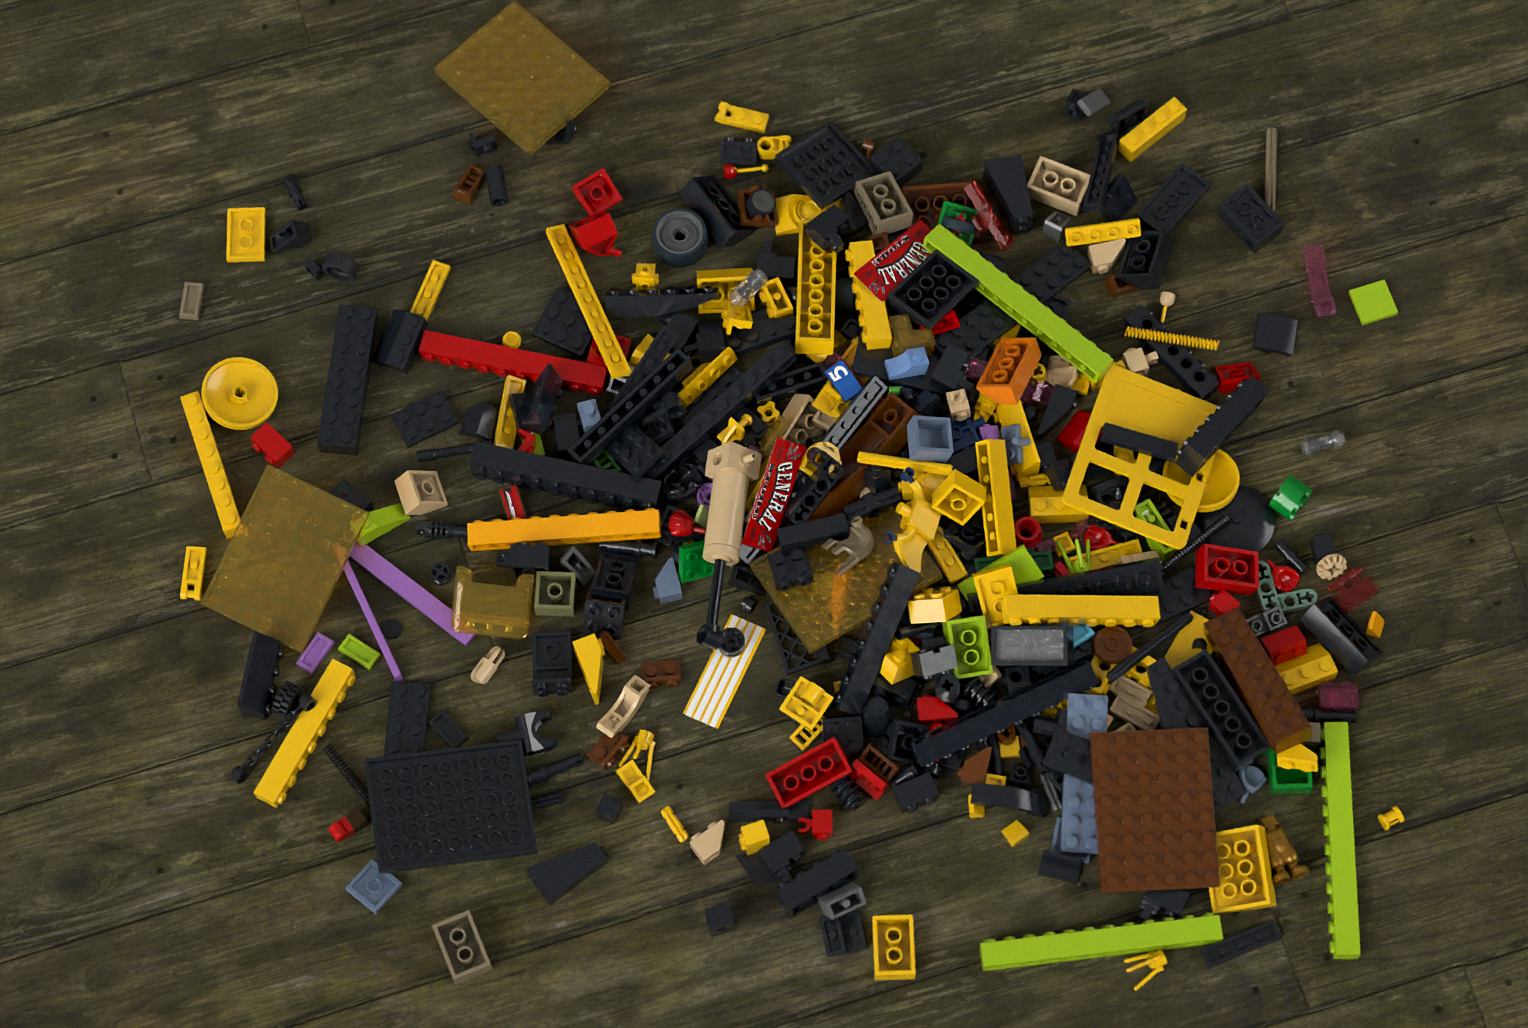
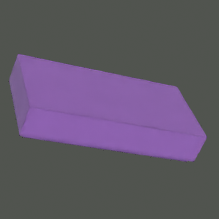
M317 632L297 661V666L313 675L335 644L334 641Z

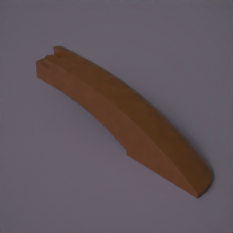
M890 392L868 421L839 450L843 473L805 522L838 515L842 511V507L849 505L865 488L863 469L871 466V464L858 463V453L867 452L895 457L908 441L907 424L913 415H921L893 392ZM818 482L817 488H819L822 485V483ZM810 495L805 498V503L810 501ZM785 517L779 528L796 524ZM776 536L775 543L778 549L781 551L778 537Z

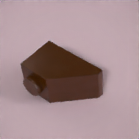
M987 747L966 760L964 766L960 765L958 777H961L960 782L968 784L985 783L992 747Z

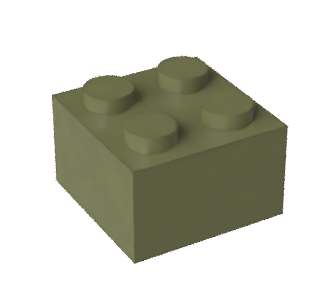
M537 571L534 603L536 615L575 616L576 573Z

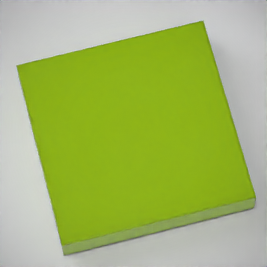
M1385 280L1349 290V296L1362 326L1398 314Z

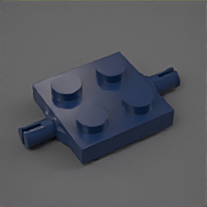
M951 415L945 417L950 418L954 455L967 446H975V442L980 441L976 428L986 424L983 417L974 421L969 417L963 421H952Z

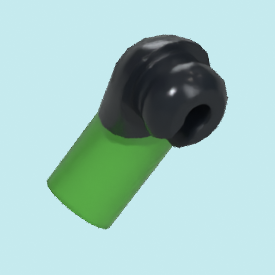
M889 386V393L893 392L897 396H904L905 401L914 400L915 392L913 389L904 386Z

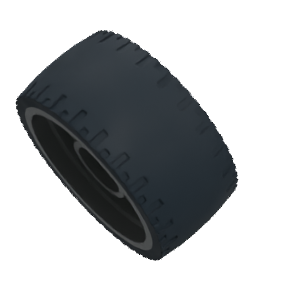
M674 208L663 213L656 220L652 231V243L657 256L662 262L678 268L688 267L703 257L708 244V232L703 219L696 212L686 208Z

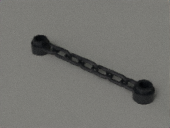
M304 694L299 699L300 705L284 718L283 723L266 737L265 742L248 756L247 761L242 766H236L231 771L232 778L238 784L248 778L249 772L247 769L254 765L263 756V752L280 738L281 733L298 719L299 714L303 710L309 712L316 706L317 700L312 695ZM293 715L295 718L291 722L287 721ZM273 734L277 736L273 741L268 740ZM257 753L259 756L253 761L251 757Z

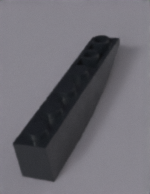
M711 285L704 286L703 288H695L694 286H686L684 288L670 286L665 289H658L657 287H648L647 289L631 287L628 290L611 288L605 294L606 317H647L685 310L717 298L719 288H714Z

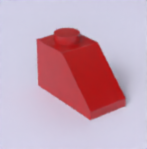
M926 694L916 699L918 724H947L958 719V713L936 696L932 697Z

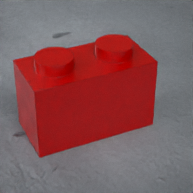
M267 422L250 437L252 448L258 454L262 452L265 455L264 459L271 466L274 464L280 468L295 454L293 446Z
M1296 625L1260 639L1262 647L1274 666L1308 654L1306 639Z

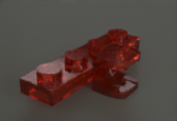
M975 181L967 184L964 189L978 210L971 217L975 227L980 233L989 228L1003 251L1007 250L1013 245L1011 234L1004 230L1001 218L993 212V206L983 196L981 186L978 183L976 184Z

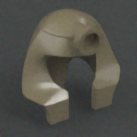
M861 516L852 519L851 524L853 526L850 527L848 538L843 540L829 538L822 545L828 550L836 544L837 546L831 550L836 556L844 550L849 553V559L837 571L840 575H843L852 566L867 557L873 549L874 536L862 523L863 519Z

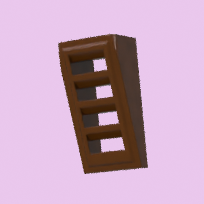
M470 164L453 190L454 199L470 204L486 176L485 170Z
M1118 274L1111 275L1105 280V286L1111 298L1140 289L1122 281L1123 287L1120 282L1121 280L1117 278Z
M871 743L868 744L858 758L886 783H889L899 769L891 759H888L886 754ZM873 753H875L876 755L870 761L869 758L872 756ZM880 757L881 760H880V761L878 762V764L875 766L874 763H875V762L877 761V759ZM884 761H885L887 764H886V765L884 766V768L880 771L879 768L881 767V765H882V764L884 763ZM891 766L892 770L886 776L884 773Z

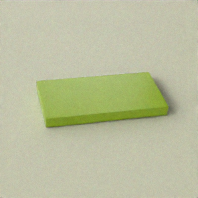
M1024 544L978 571L982 572L1010 564L1016 585L1038 581L1044 577ZM973 575L957 584L967 601V594L977 592Z

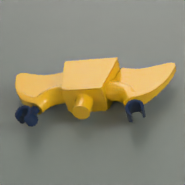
M907 467L905 472H902L900 478L904 482H909V486L913 491V500L907 502V504L900 502L896 507V513L902 515L900 527L903 529V532L894 534L892 531H887L883 535L889 536L890 540H885L883 543L888 545L893 542L903 564L908 568L921 572L922 552L926 544L934 540L941 516L940 512L931 508L932 493L947 476L925 473L913 479L914 470Z

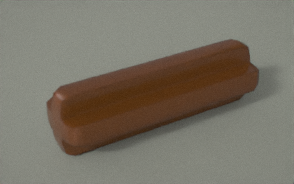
M603 631L598 635V638L601 639L602 644L618 664H622L626 660V656L610 634Z

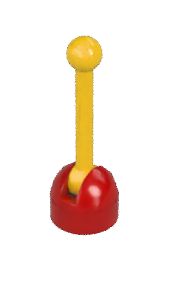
M730 164L723 167L725 180L735 178L737 173L768 171L766 164L761 167L737 169L734 165Z

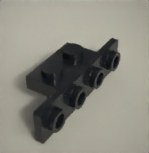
M800 800L786 809H782L779 801L729 803L730 822L755 823L764 820V823L765 821L785 823L786 820L808 819V800Z

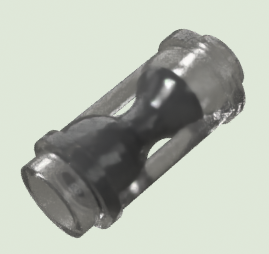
M760 269L753 270L730 292L731 302L735 306L740 305L743 307L766 284L767 276Z
M1334 430V432L1321 438H1305L1304 441H1301V449L1304 456H1313L1323 449L1343 448L1345 438L1342 432Z

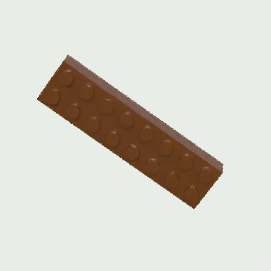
M1236 608L1203 623L1206 639L1276 755L1312 739L1310 723L1240 609Z

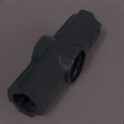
M895 486L876 494L869 492L864 494L859 501L842 507V512L845 513L846 520L850 519V522L857 516L873 518L880 515L884 509L899 504L901 497Z

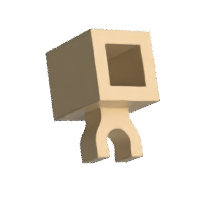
M1130 348L1123 353L1122 357L1127 370L1142 376L1148 374V365L1158 363L1157 359H1159L1156 351L1144 356L1142 348Z
M965 388L946 393L952 421H963L971 417Z

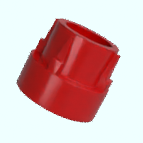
M1030 516L1014 523L1016 547L1024 544L1025 547H1035L1034 551H1036L1042 542L1043 532L1041 526ZM1029 533L1031 537L1025 538L1021 534Z

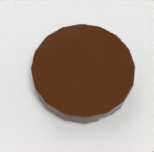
M1106 626L1097 632L1093 641V649L1101 661L1108 664H1118L1130 655L1133 641L1125 629L1119 626Z

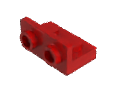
M856 759L852 764L854 768L849 778L854 779L855 783L873 798L879 800L890 785L860 760Z

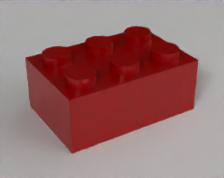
M1203 544L1195 551V588L1222 591L1224 589L1228 593L1250 596L1259 588V552Z

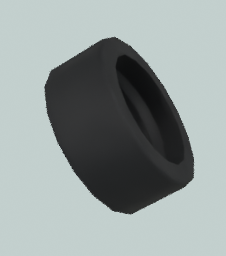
M335 252L328 253L322 265V269L327 275L343 282H353L360 268L355 260Z

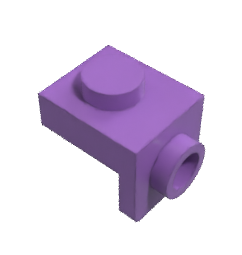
M984 424L976 431L980 441L986 439L1001 440L997 425L990 426V424Z

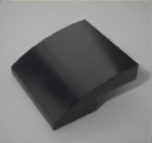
M1258 313L1252 348L1266 353L1273 351L1290 357L1293 355L1298 320L1275 314Z
M858 909L844 915L842 914L841 917L838 916L834 920L827 916L819 918L827 957L846 955L869 949L861 910Z

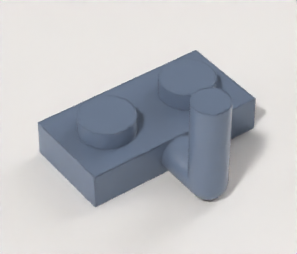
M1015 424L1002 427L1001 437L1002 440H1005L1008 466L1023 463L1022 447L1029 446L1031 444L1030 439L1021 438L1020 425Z

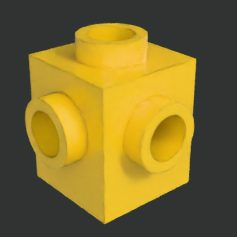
M637 263L636 273H632V285H636L639 289H647L648 287L659 285V274H656L655 264Z

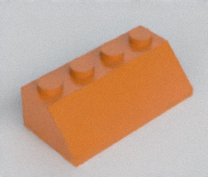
M1001 338L976 386L977 390L998 404H1018L1042 356L1036 338Z

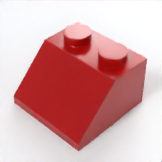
M1077 411L1058 435L1056 441L1073 453H1077L1091 413ZM1102 428L1100 429V432H1099V435H1098V438H1097V441H1096V444H1095V449H1097V447L1101 444L1100 438H1101Z

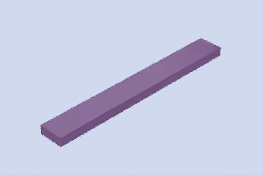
M338 542L332 546L395 681H403L401 672L342 546Z
M358 542L348 553L352 560L463 645L467 646L478 633L475 627L369 546L364 545L361 547Z

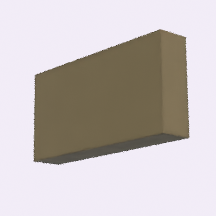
M184 283L179 313L180 319L199 320L204 291L203 283Z

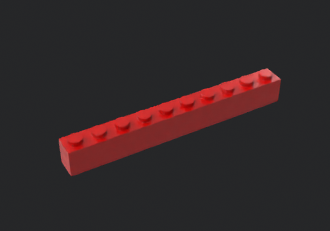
M424 330L419 348L420 357L425 361H440L444 365H459L463 369L474 368L483 373H488V371L494 372L503 377L510 375L524 380H532L534 383L549 363L562 379L561 387H568L572 391H587L592 395L604 394L609 375L608 368L605 366Z

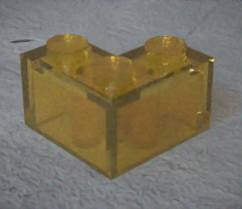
M908 314L890 316L889 326L894 357L903 354L907 349L919 347L925 348L927 356L932 355L936 345L932 329L913 330Z

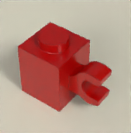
M812 810V819H798L799 823L806 824L804 829H799V834H806L812 829L813 838H817L819 841L832 838V810Z

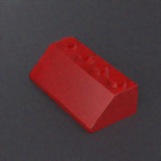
M833 737L765 774L782 809H786L853 771L842 746Z

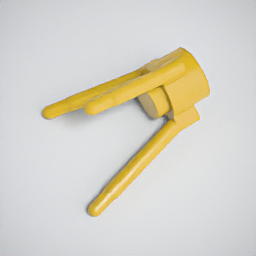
M640 730L638 736H635L633 743L619 763V767L623 766L635 746H637V749L633 756L634 759H637L641 749L647 750L649 748L646 779L649 781L653 749L656 744L653 741L654 734L646 730Z
M1161 950L1156 952L1150 951L1146 954L1124 960L1125 963L1146 958L1145 961L1127 968L1126 972L1134 971L1145 965H1149L1151 969L1155 968L1134 987L1135 991L1158 972L1163 971L1162 966L1167 964V959Z

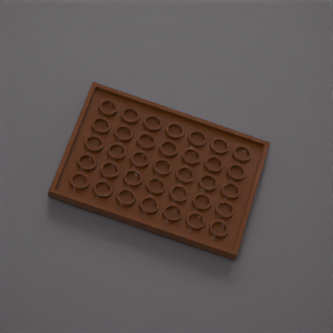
M1208 728L1089 733L1100 893L1220 887Z

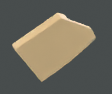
M1060 355L1049 356L1045 381L1053 386L1058 384L1070 388L1078 377L1079 370Z

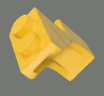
M1302 744L1277 754L1278 766L1284 769L1294 768L1305 772L1318 771L1317 755Z

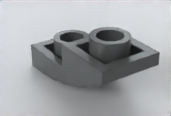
M1280 605L1246 618L1256 636L1287 624Z

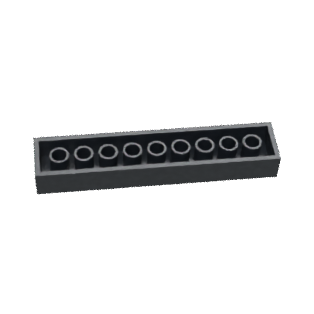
M476 441L469 462L473 476L479 480L490 479L498 484H517V488L528 487L535 492H541L542 490L554 496L565 495L572 500L584 499L591 504H597L598 502L610 508L621 507L624 510L633 509L637 511H644L646 508L659 510L663 497L662 481L645 477L637 479L631 474Z

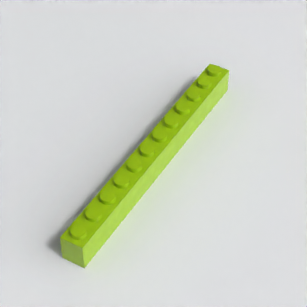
M938 224L925 237L924 249L929 253H933L936 249L977 278L980 283L975 287L976 290L1093 382L1097 383L1111 369L1113 359L1108 353L1103 352L1094 342L1082 336L1080 331L1073 329L1063 318H1059L1049 307L1040 303L1035 296L1027 293L1020 284L1013 282L1006 273L999 271L992 262L985 260L976 250L967 246L962 239L953 235L948 228Z
M1324 722L1320 728L1322 747H1320L1319 755L1320 759H1323L1320 775L1321 778H1324L1321 794L1322 797H1325L1322 813L1323 817H1326L1323 833L1324 836H1327V843L1324 845L1325 855H1328L1325 871L1326 875H1329L1326 891L1327 894H1330L1327 910L1328 914H1331L1328 930L1329 933H1332V941L1329 943L1330 953H1333V959H1358L1360 956L1348 722Z
M1206 913L1202 917L1194 918L1193 915H1188L1180 920H1174V918L1162 919V922L1147 920L1138 925L1129 922L1124 923L1122 927L1106 925L1103 926V929L1096 930L1094 927H1088L1080 932H1075V930L1071 929L1063 931V934L1047 932L1043 936L1035 937V934H1029L1021 939H1015V937H1006L1003 939L1004 941L987 939L983 941L984 943H980V954L983 971L1215 944L1223 940L1220 916L1214 915V913Z

